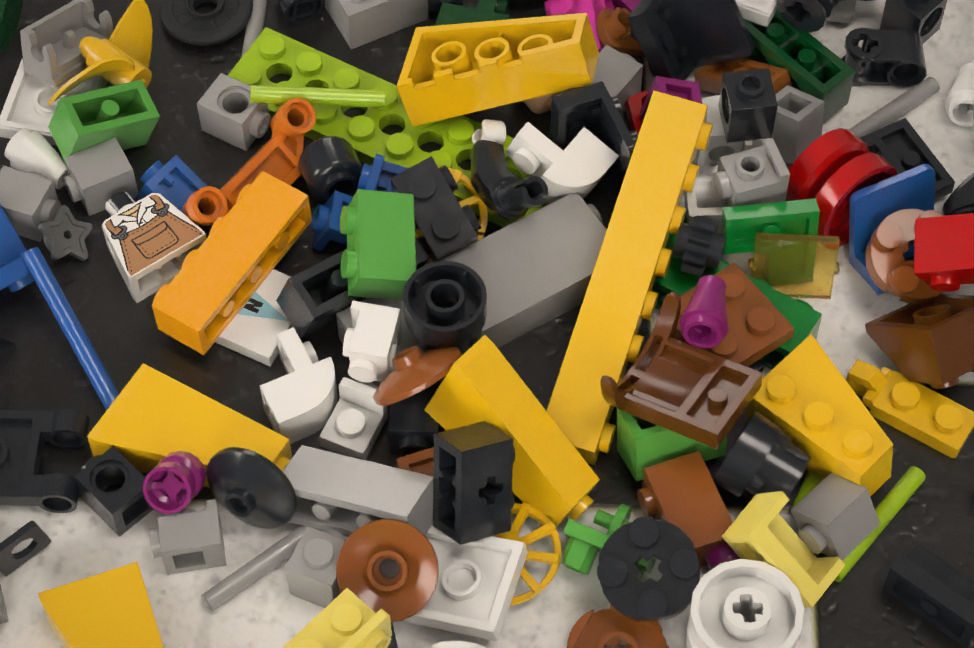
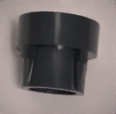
M454 261L429 263L419 268L410 276L403 293L404 316L407 327L416 337L419 347L423 352L438 348L455 347L463 355L480 339L487 317V292L481 277L470 267Z
M755 411L712 479L716 485L736 498L742 495L751 500L756 494L783 491L788 497L807 468L811 457L790 442L792 438L781 432L783 427Z

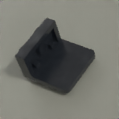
M642 0L627 17L631 24L632 33L639 41L648 60L650 72L654 77L660 76L686 80L694 68L750 56L755 49V44L735 0Z
M603 81L579 89L571 88L565 90L560 95L552 97L550 140L564 151L583 127H585L619 155L608 170V173L618 192H620L638 135L634 130L629 131L624 123V113L619 99L616 96H610Z

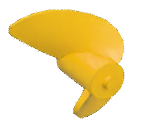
M145 0L132 1L109 39H100L93 36L81 39L79 48L86 59L88 67L63 85L47 102L49 106L78 85L98 75L114 86L142 79L145 87H148L152 78L149 63L152 51L153 28L151 14Z

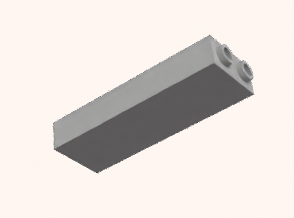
M578 192L529 214L440 261L462 263L473 269L481 277L487 292V317L480 339L486 335L499 348L583 303L607 230L603 226L601 215L593 204L587 205ZM365 298L360 301L399 308L402 336L397 354L412 346H418L421 353H423V350L416 341V337L407 327L403 300ZM351 306L336 313L338 335L342 344L347 328H352ZM373 381L371 383L379 387L381 381Z

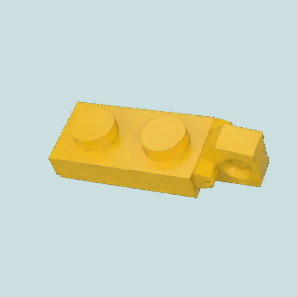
M857 359L847 374V383L856 394L863 397L862 403L871 409L870 414L873 417L952 459H956L974 430V412L918 382L909 381L903 374L895 370L892 371V369L882 367L879 370V368Z

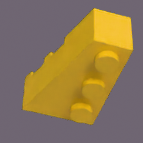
M810 334L762 379L761 388L747 406V422L755 411L761 413L783 427L781 432L792 438L790 442L811 457L806 468L808 471L816 474L821 480L830 473L866 487L871 497L891 477L893 443L813 335Z

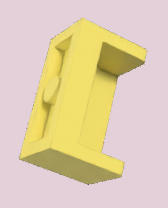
M783 491L756 494L721 537L740 559L762 561L784 572L798 588L804 608L814 607L845 567V563L838 556L817 558L809 550L807 545L779 514L789 501V498Z

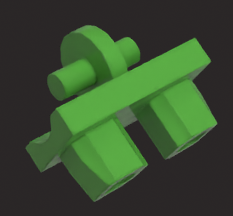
M621 504L615 515L598 509L593 523L609 529L607 534L569 519L563 531L568 541L565 546L562 564L569 569L588 576L598 552H601L607 539L618 528L631 523L629 519L632 507ZM655 558L649 562L643 559L636 565L640 570V574L637 577L638 581L641 580L644 571L651 574L656 562Z

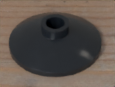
M239 447L222 449L210 459L206 470L209 487L218 502L233 516L249 525L265 529L284 526L293 517L297 507L294 488L287 476L269 459L254 451Z

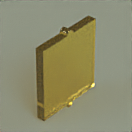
M756 233L753 258L748 260V269L751 271V277L766 281L773 289L789 297L831 299L834 275L840 272L839 263L837 262L840 244L839 236Z

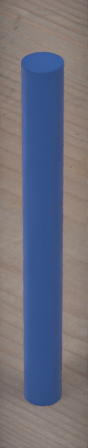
M38 247L29 249L23 253L22 258L107 411L119 395V392Z

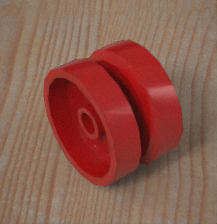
M839 128L829 131L813 141L789 168L790 178L785 201L816 198L820 210L817 237L827 246L838 248L849 244V201L852 194L865 187L898 175V173L879 154L871 153L866 143L851 130Z

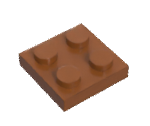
M735 263L713 275L721 278L726 283L725 299L728 333L717 346L700 349L748 367L793 338L795 328ZM697 286L680 296L681 310L674 338L687 344L689 343L684 339L680 328V319Z

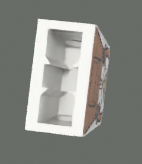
M122 191L114 194L106 203V210L111 215L102 224L106 244L136 303L157 292L164 284H170L181 270L186 256L192 250H198L207 239L205 232L159 193H151L135 202L127 192Z

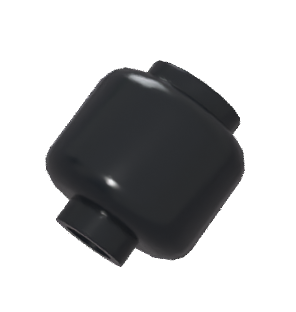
M327 136L314 140L304 149L298 163L300 173L310 194L318 201L327 202L335 190L352 197L357 192L363 168L352 145L344 138Z

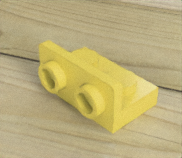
M346 588L283 648H387L392 636L390 615L383 609L375 613L353 592Z

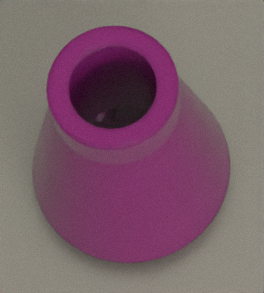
M707 275L698 280L697 288L680 319V328L684 339L692 346L698 348L715 347L728 333L725 299L726 283L717 276Z

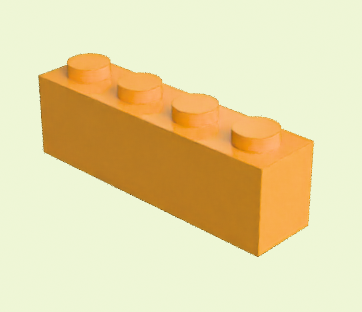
M264 171L261 172L252 184L245 185L237 197L236 204L225 217L221 216L214 222L208 238L198 250H192L186 256L181 270L170 284H164L157 291L152 309L158 330L205 355L312 222L308 195Z

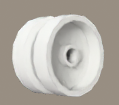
M738 559L720 563L703 575L693 591L687 623L686 647L797 648L803 630L805 611L799 590L784 572L765 562Z

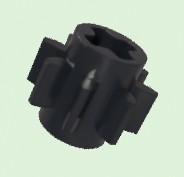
M697 215L693 226L681 223L672 251V257L683 260L680 271L702 277L706 267L718 270L728 237L716 232L719 221Z

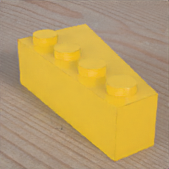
M587 13L416 27L396 87L411 126L414 127L562 92L571 88L591 85L596 71L599 51Z

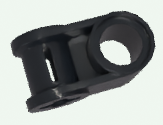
M857 28L850 31L846 36L844 45L846 55L842 57V60L855 70L852 85H882L904 88L917 85L926 77L927 70L922 38L915 30ZM860 40H863L862 47L858 46ZM863 67V73L859 74L860 68Z

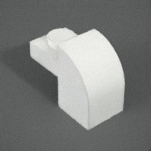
M529 122L517 133L505 152L522 172L538 176L545 181L548 187V195L541 197L545 198V203L548 204L578 192L582 199L585 198L619 157L617 153L585 127L563 151Z
M294 327L276 334L280 359L288 374L260 385L263 408L274 431L288 438L290 444L321 430L330 418L338 400L332 358L328 357L319 361L310 341L302 343Z

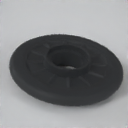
M161 0L159 14L166 31L179 41L197 46L214 45L233 38L244 29L252 15L253 0ZM206 2L217 5L214 11L206 14L195 10L200 4Z

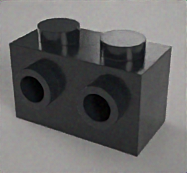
M431 156L391 178L392 192L414 194L415 233L432 262L440 261L478 241L476 231L481 229L480 223L468 204L463 207L460 206L453 194L458 189V186L446 165L438 168Z

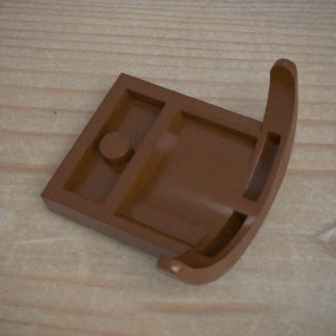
M670 292L664 298L653 331L633 366L617 383L613 378L603 375L600 380L601 393L608 404L624 412L717 449L761 388L763 373L674 339L681 310V297L675 292Z

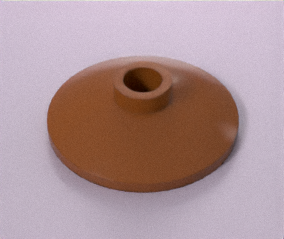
M418 346L405 349L392 359L396 368L380 383L373 395V399L377 405H390L425 390L446 376L454 362L462 356V353L455 347L438 348L421 353Z
M380 519L364 524L347 538L338 555L336 576L341 593L348 588L375 613L383 609L390 615L391 622H397L415 615L429 602L437 586L439 565L431 542L420 530L400 520ZM392 559L398 564L399 573L397 576L388 577L383 574L381 564L384 560Z

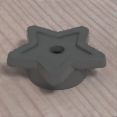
M66 205L59 206L54 221L38 225V229L43 233L44 244L51 252V259L53 261H57L67 255H71L81 261H85L88 258L84 240L93 227L91 223L75 220ZM65 231L69 233V239L64 237Z

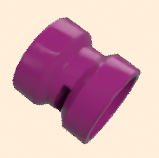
M171 452L146 476L143 483V493L146 501L160 513L174 514L180 512L187 507L203 488L206 480L204 465L198 457L190 452Z

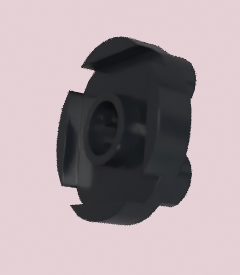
M640 517L631 523L621 526L607 539L599 555L597 576L606 599L620 614L634 621L656 622L676 617L691 604L693 591L700 581V562L693 542L680 528L664 520ZM653 557L659 559L661 563L658 566V570L663 574L661 579L656 582L649 578L644 584L638 581L637 577L640 574V570L636 566L638 562L642 559L649 562Z

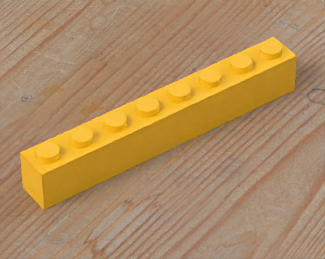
M654 90L547 408L548 414L584 460L593 465L596 464L600 451L609 452L616 425L609 423L614 406L604 400L601 393L600 380L603 375L613 378L616 383L620 381L625 375L628 363L634 364L642 351L645 337L638 335L642 320L651 321L659 295V293L652 291L656 276L664 278L666 276L672 256V250L666 249L670 233L677 235L679 227L684 221L686 208L680 206L684 191L692 193L694 190L700 166L693 164L697 150L706 151L713 129V124L706 123L708 105Z

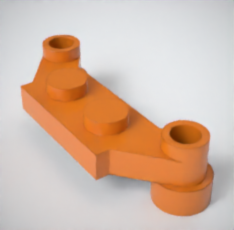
M293 98L282 104L270 121L272 138L220 190L212 186H206L192 193L183 205L182 213L197 226L214 224L219 217L227 215L236 204L237 197L243 187L247 184H252L262 171L291 186L301 175L298 163L303 152L304 134L310 131L316 122V113L313 106L302 98ZM198 205L202 208L203 214L200 212Z

